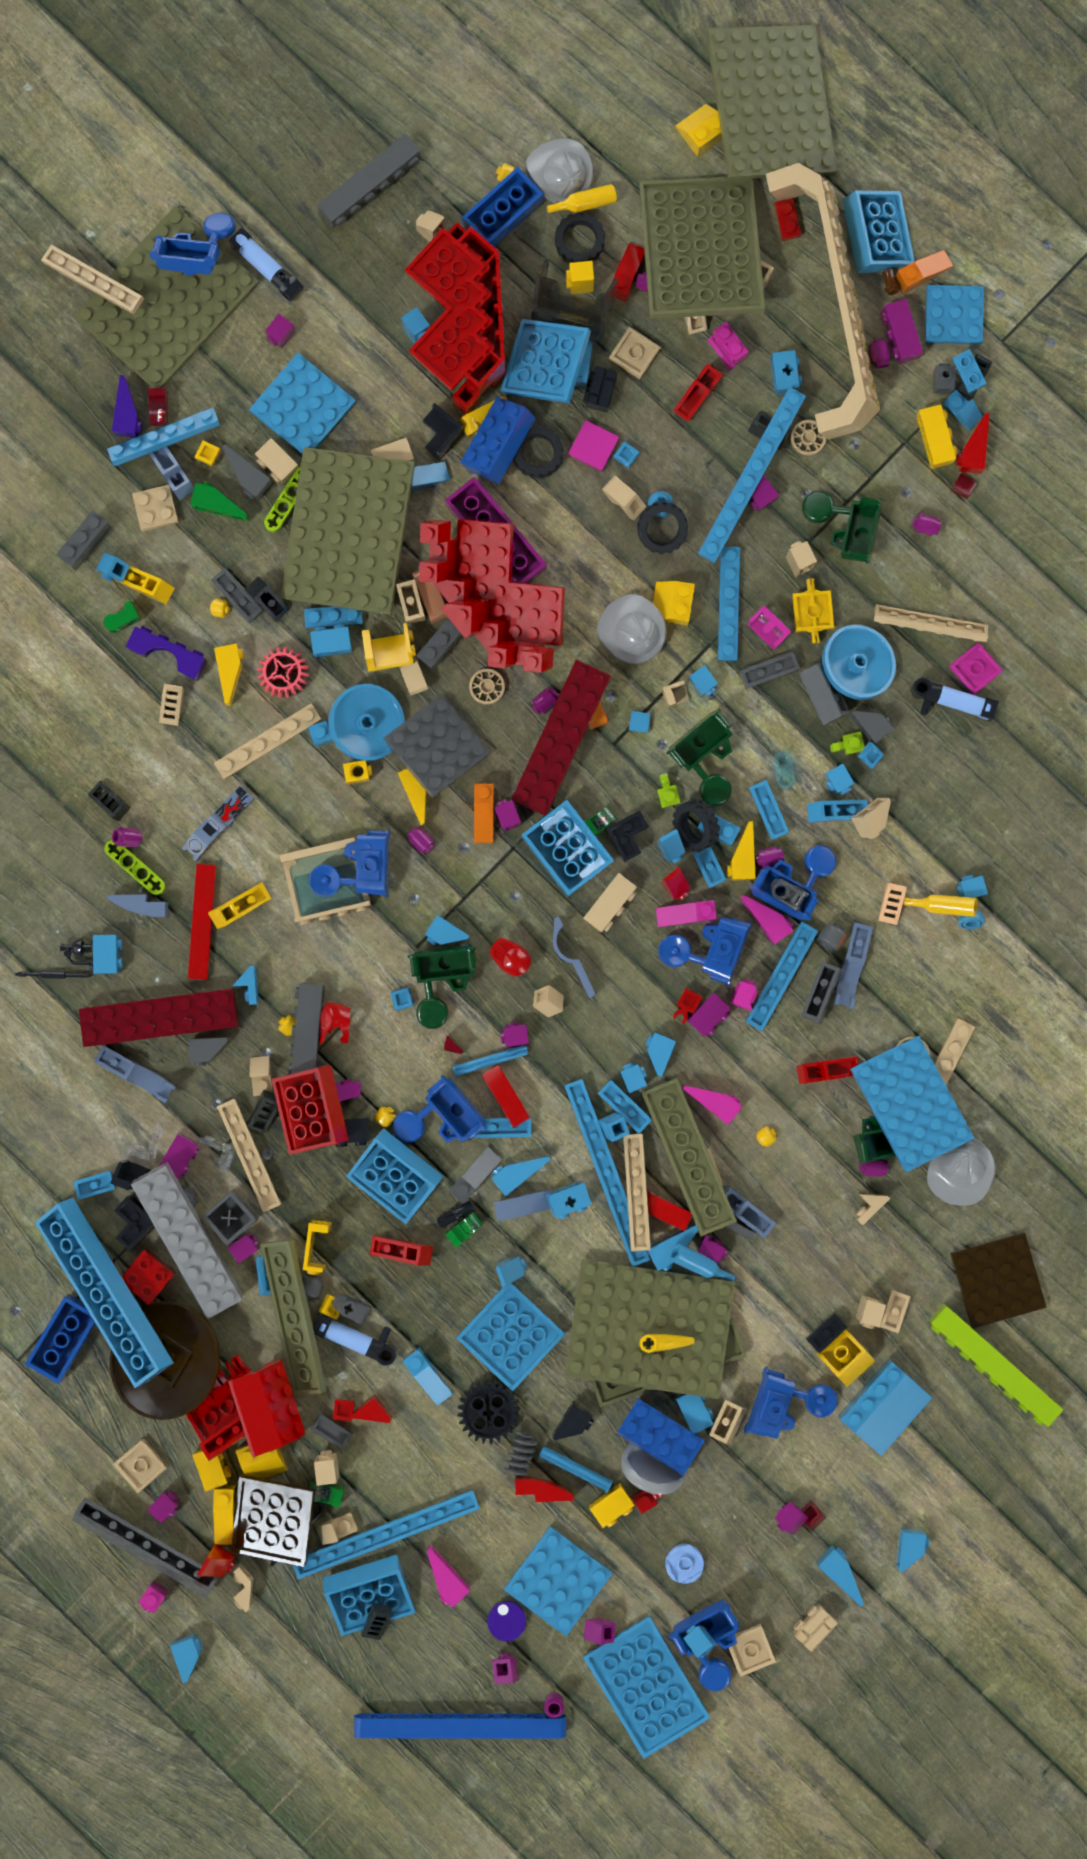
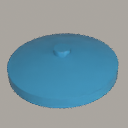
M848 625L837 630L824 646L822 665L825 675L832 686L843 695L858 700L871 699L880 695L892 683L896 672L895 655L888 641L876 630L863 625Z
M372 684L355 685L342 692L332 704L328 718L330 735L336 746L347 756L360 761H374L390 754L392 749L383 739L405 722L403 710L397 699L386 689Z

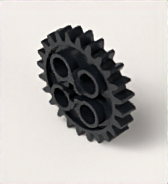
M487 1379L484 1385H481L478 1381L477 1388L470 1385L471 1392L465 1390L466 1398H460V1401L464 1404L458 1405V1409L463 1410L457 1414L458 1417H463L459 1421V1424H465L463 1431H470L468 1437H471L473 1434L476 1435L475 1441L482 1438V1444L485 1443L486 1439H489L490 1444H492L493 1438L500 1442V1436L507 1439L506 1432L513 1433L511 1426L518 1425L514 1419L520 1418V1415L515 1413L520 1411V1407L514 1406L518 1403V1399L512 1400L515 1393L508 1394L509 1387L502 1389V1382L495 1386V1380L492 1381L491 1385L488 1384ZM486 1395H489L490 1410L494 1411L491 1413V1429L488 1428L487 1413H484L487 1408ZM494 1397H501L503 1403L496 1406L492 1403V1399ZM480 1398L484 1404L482 1407H475L473 1400ZM501 1416L505 1422L502 1425H497L494 1422V1418ZM477 1418H482L485 1420V1425L478 1427L474 1421Z

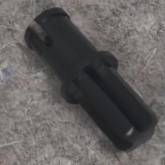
M470 1200L455 1209L452 1207L451 1211L438 1217L437 1222L443 1228L456 1220L460 1221V1218L475 1210Z

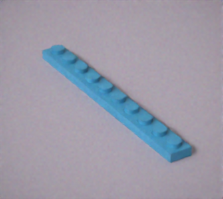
M791 387L788 388L698 552L699 556L712 563L716 562L806 395Z
M583 1079L564 1085L631 1265L633 1267L650 1260L647 1251L631 1252L628 1199Z
M469 1490L308 1553L307 1565L305 1567L293 1565L298 1579L304 1578L480 1509L474 1490Z

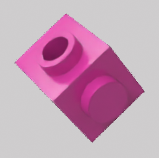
M152 1581L138 1603L141 1604V1608L146 1612L155 1613L169 1591L155 1581Z

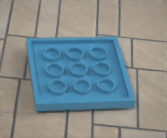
M522 319L501 392L570 404L591 330L585 327Z
M297 353L251 406L249 411L303 455L304 447L317 449L355 405L356 400L301 354Z
M510 1283L499 1290L456 1339L513 1391L561 1340L565 1332L516 1286Z
M550 1525L504 1587V1590L563 1635L567 1636L613 1573Z

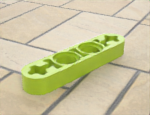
M301 467L295 471L264 520L266 529L271 533H276L282 528L294 509L296 496H290L288 491L291 487H298V483L294 481L298 482ZM281 503H287L289 506L288 510L284 513L278 510V506ZM274 512H276L279 516L283 518L280 519V517H278L276 520L277 526H272V528H270L269 521L275 520L276 515L274 514Z
M112 840L105 844V853L150 893L154 895L164 893L166 890L164 880L126 847L117 846L116 849L119 852L126 851L119 857L115 852L110 853V845H116ZM126 856L133 858V864L129 867L123 864V859ZM146 869L147 877L140 879L137 875L138 870ZM152 875L154 876V878H152L151 880H153L156 883H161L159 885L161 887L160 890L156 889L155 891H153L154 886L150 882H148L147 885L145 884L147 881L150 880Z

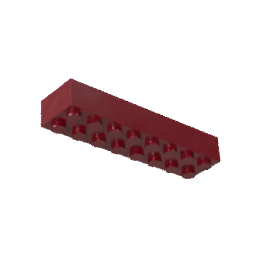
M578 659L575 660L511 798L512 801L544 816L548 814L612 675Z
M235 989L78 1009L83 1047L240 1027Z

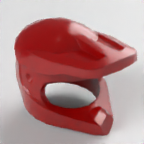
M499 938L489 951L490 956L498 967L508 975H523L530 967L531 958L527 950L507 939Z
M330 1001L325 1004L320 1016V1044H323L326 1034H331L333 1028L336 1027L340 1028L343 1033L340 1041L342 1043H349L351 1008Z

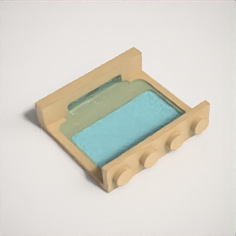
M355 837L280 855L296 923H300L301 926L311 924L313 919L319 918V921L331 919L330 915L338 914V917L349 915L351 910L356 909L357 912L368 910V906H372L369 895L367 893H356V886L341 885L336 893L323 897L314 893L309 885L311 871L322 864L335 867L341 877L356 878V861L344 855L346 844L356 841Z

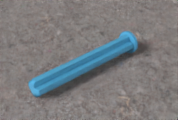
M521 1045L456 1066L452 1064L457 1079L459 1075L527 1055L528 1050L526 1045Z
M546 1446L540 1452L539 1456L605 1490V1493L609 1491L613 1482L612 1478L610 1480Z

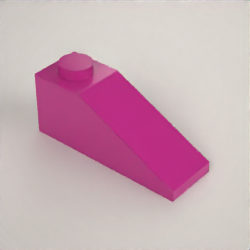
M745 895L740 898L773 945L794 931L791 928L794 925L788 917L784 918L780 913Z
M714 900L656 908L658 927L716 920Z
M685 1085L682 1087L684 1091L727 1125L742 1108L739 1104L741 1101L733 1094L728 1096L727 1094Z
M430 1544L427 1548V1553L440 1594L439 1597L445 1605L449 1604L453 1608L470 1592V1586Z

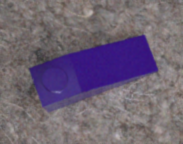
M120 375L112 432L115 436L136 438L138 433L142 432V422H140L128 381L124 375Z

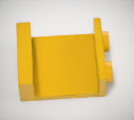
M407 623L403 624L405 634L371 640L370 631H362L368 672L414 664L413 656H416L414 644L411 645V642L414 641L412 630L408 631Z
M312 1220L309 1223L303 1270H307V1274L319 1275V1273L326 1269V1264L311 1263L315 1232L328 1233L331 1230L332 1222Z

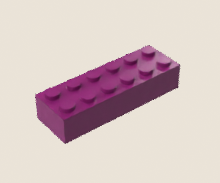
M475 477L471 478L445 500L446 507L457 520L470 519L512 523ZM514 525L512 582L530 583L547 570V564Z

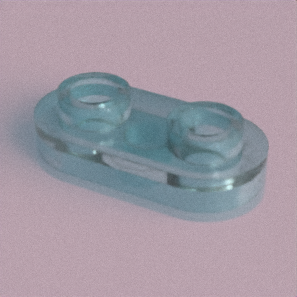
M778 752L773 757L776 784L780 789L788 790L794 786L796 781L792 757L788 752ZM780 758L785 760L784 765L779 764ZM783 777L788 778L789 782L787 784L782 782Z

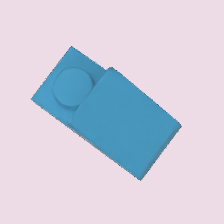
M957 390L942 403V406L968 431L983 417L974 400L971 399L968 402Z
M250 966L232 987L248 986V990H245V1000L249 1001V1005H258L256 966Z

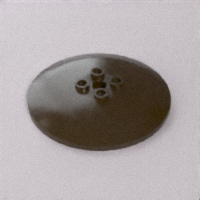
M171 1301L151 1303L142 1307L141 1310L174 1363L147 1383L134 1388L111 1350L110 1375L117 1394L131 1410L150 1419H176L195 1410L212 1391L220 1368L219 1343L210 1323L194 1308L183 1303Z

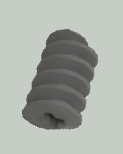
M516 1430L515 1433L520 1437L513 1438L517 1445L510 1446L514 1453H508L512 1460H505L509 1468L504 1467V1469L517 1475H527L525 1468H528L530 1463L526 1460H532V1455L529 1453H534L535 1449L533 1446L537 1445V1440L531 1434Z

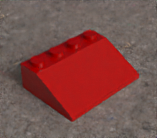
M331 1065L271 1079L289 1155L349 1141Z

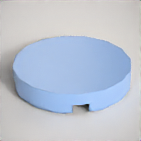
M682 1543L669 1550L665 1560V1567L672 1580L682 1584H689L701 1576L704 1561L702 1554L696 1547Z

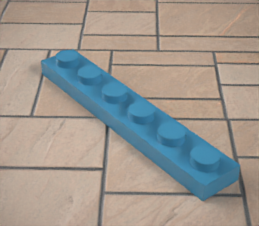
M212 407L110 447L107 450L115 467L220 426V423Z
M723 547L720 553L718 661H737L740 547Z
M800 922L752 1008L753 1011L748 1015L746 1023L763 1031L818 930Z

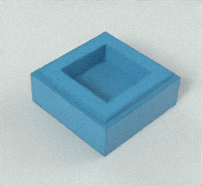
M624 441L613 458L629 469L640 452Z
M631 711L629 731L648 733L650 713Z
M868 742L857 757L869 768L873 769L884 754L872 742Z
M409 987L390 992L395 1011L414 1006Z

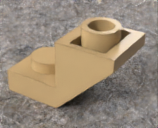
M614 476L602 489L610 501L621 506L632 520H635L646 508V505L637 493L617 476Z
M413 656L414 664L399 667L411 696L428 689L416 656Z
M240 1563L233 1573L235 1574V1580L244 1586L235 1593L233 1598L235 1599V1605L240 1610L243 1609L247 1612L251 1607L254 1577Z

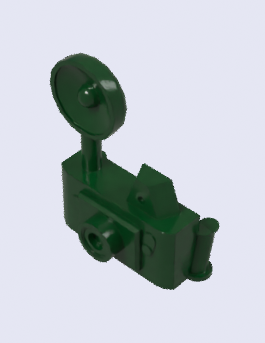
M815 491L806 496L802 503V512L810 522L823 523L833 513L849 515L846 529L833 531L830 544L842 550V559L866 562V564L870 563L881 515L882 498L877 500L861 495L860 501L852 500L851 507L834 505L832 497L822 491Z
M720 709L708 714L673 743L666 752L667 755L670 754L680 768L684 766L687 771H690L692 768L702 779L699 787L700 796L704 802L712 806H720L726 803L732 792L731 784L726 777L720 774L708 775L699 764L710 753L723 760L732 752L728 739L733 735L729 730L731 725L720 713Z
M468 945L418 951L407 956L410 958L411 976L416 977L417 983L424 982L426 998L419 1003L416 1009L418 1022L427 1029L440 1028L446 1023L449 1015L447 1004L442 999L433 996L431 981L447 980L452 991L466 990L469 977H473L476 974V947Z
M875 1116L862 1119V1134L853 1136L860 1164L896 1156Z

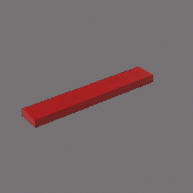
M196 864L188 979L208 980L212 919L208 912L213 910L216 865Z

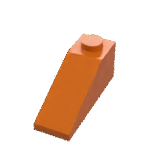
M942 250L898 270L895 276L896 282L899 284L903 294H906L951 269L953 264L945 250Z
M474 784V843H493L494 784Z

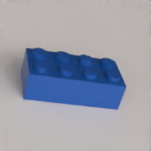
M517 167L462 217V225L466 230L471 226L495 247L543 203V193Z
M496 397L460 463L470 473L499 484L532 426L535 417L526 407Z
M70 1294L64 1296L25 1363L26 1366L57 1384L64 1380L96 1325L81 1300Z
M639 1398L617 1432V1435L683 1477L705 1441Z

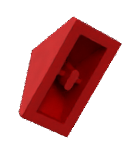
M374 1395L353 1412L352 1419L391 1423L392 1416L378 1397Z

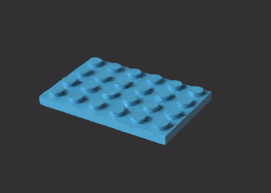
M919 1036L850 1069L905 1173L974 1139Z
M650 1615L615 1635L613 1643L599 1645L583 1655L585 1662L643 1759L710 1719V1715Z

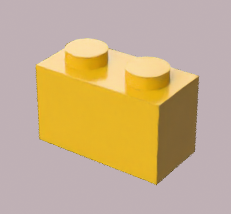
M592 261L569 263V270H566V287L570 288L571 294L594 291Z
M202 1449L192 1454L205 1492L225 1485L230 1481V1469L223 1462L225 1458L224 1452L211 1461H208Z
M620 1482L591 1503L589 1509L602 1528L614 1525L618 1521L617 1518L622 1514L626 1516L632 1512V1507L635 1504Z

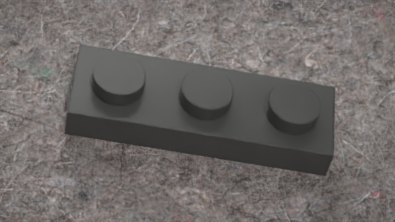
M226 568L211 579L249 624L263 612L262 608Z
M794 651L740 670L739 673L745 689H749L796 672L800 668Z

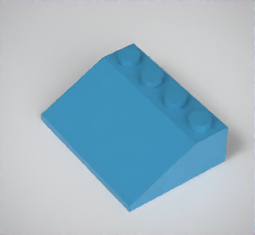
M854 191L842 200L857 273H875L887 269H897L915 262L901 191Z
M568 800L521 835L523 841L567 897L576 892L614 861Z
M383 1128L346 1177L404 1224H407L444 1176Z
M888 1358L842 1410L838 1418L882 1456L932 1397Z
M398 1555L323 1577L324 1595L341 1636L363 1630L372 1603L391 1606L392 1616L390 1621L416 1613Z

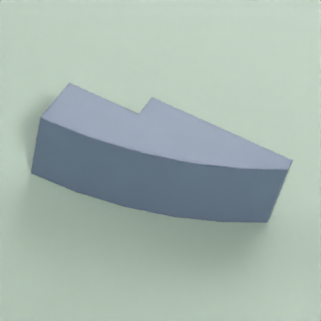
M167 446L149 453L179 500L194 491L193 485Z
M107 895L108 900L126 910L150 917L168 918V903L149 902V895Z
M726 1185L724 1192L734 1215L765 1239L776 1223L730 1186Z
M551 1189L494 1201L497 1220L502 1221L549 1210L545 1194L550 1193Z

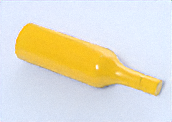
M612 184L575 192L562 202L547 205V212L569 210L577 213L614 204L617 200L616 190Z
M930 895L924 899L904 898L903 905L922 907L929 913L975 917L978 901L977 898Z

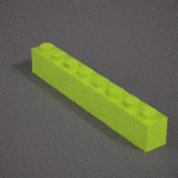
M942 1304L928 1320L932 1324L930 1328L936 1334L940 1335L942 1333L947 1337L944 1340L952 1348L957 1346L961 1350L959 1354L967 1361L969 1359L976 1363L974 1367L981 1374L986 1372L990 1376L988 1380L996 1387L1001 1385L1005 1389L1003 1393L1011 1400L1015 1398L1020 1403L1017 1406L1025 1413L1030 1411L1034 1415L1032 1419L1040 1426L1045 1424L1049 1427L1063 1411L1057 1403L945 1304Z

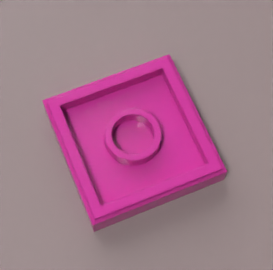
M585 420L568 455L602 472L619 437Z
M979 642L949 666L950 670L972 695H975L1003 671Z

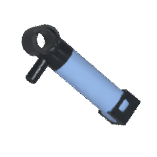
M242 227L228 240L231 248L248 260L288 301L292 302L304 289L300 281L281 267Z
M927 678L916 680L910 690L914 698L924 699L920 714L927 716L931 702L975 715L979 719L990 722L994 719L999 701L988 697L984 699L931 682ZM918 684H922L925 686V693H921L918 691Z
M323 1313L319 1315L313 1328L314 1335L323 1339L325 1337L376 1360L384 1366L391 1365L395 1361L397 1355L395 1347L391 1344H385L391 1328L385 1326L379 1340L334 1321L333 1318ZM382 1351H390L392 1357L384 1359L381 1354Z

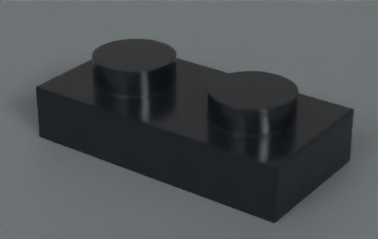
M833 1312L805 1339L820 1354L848 1327Z

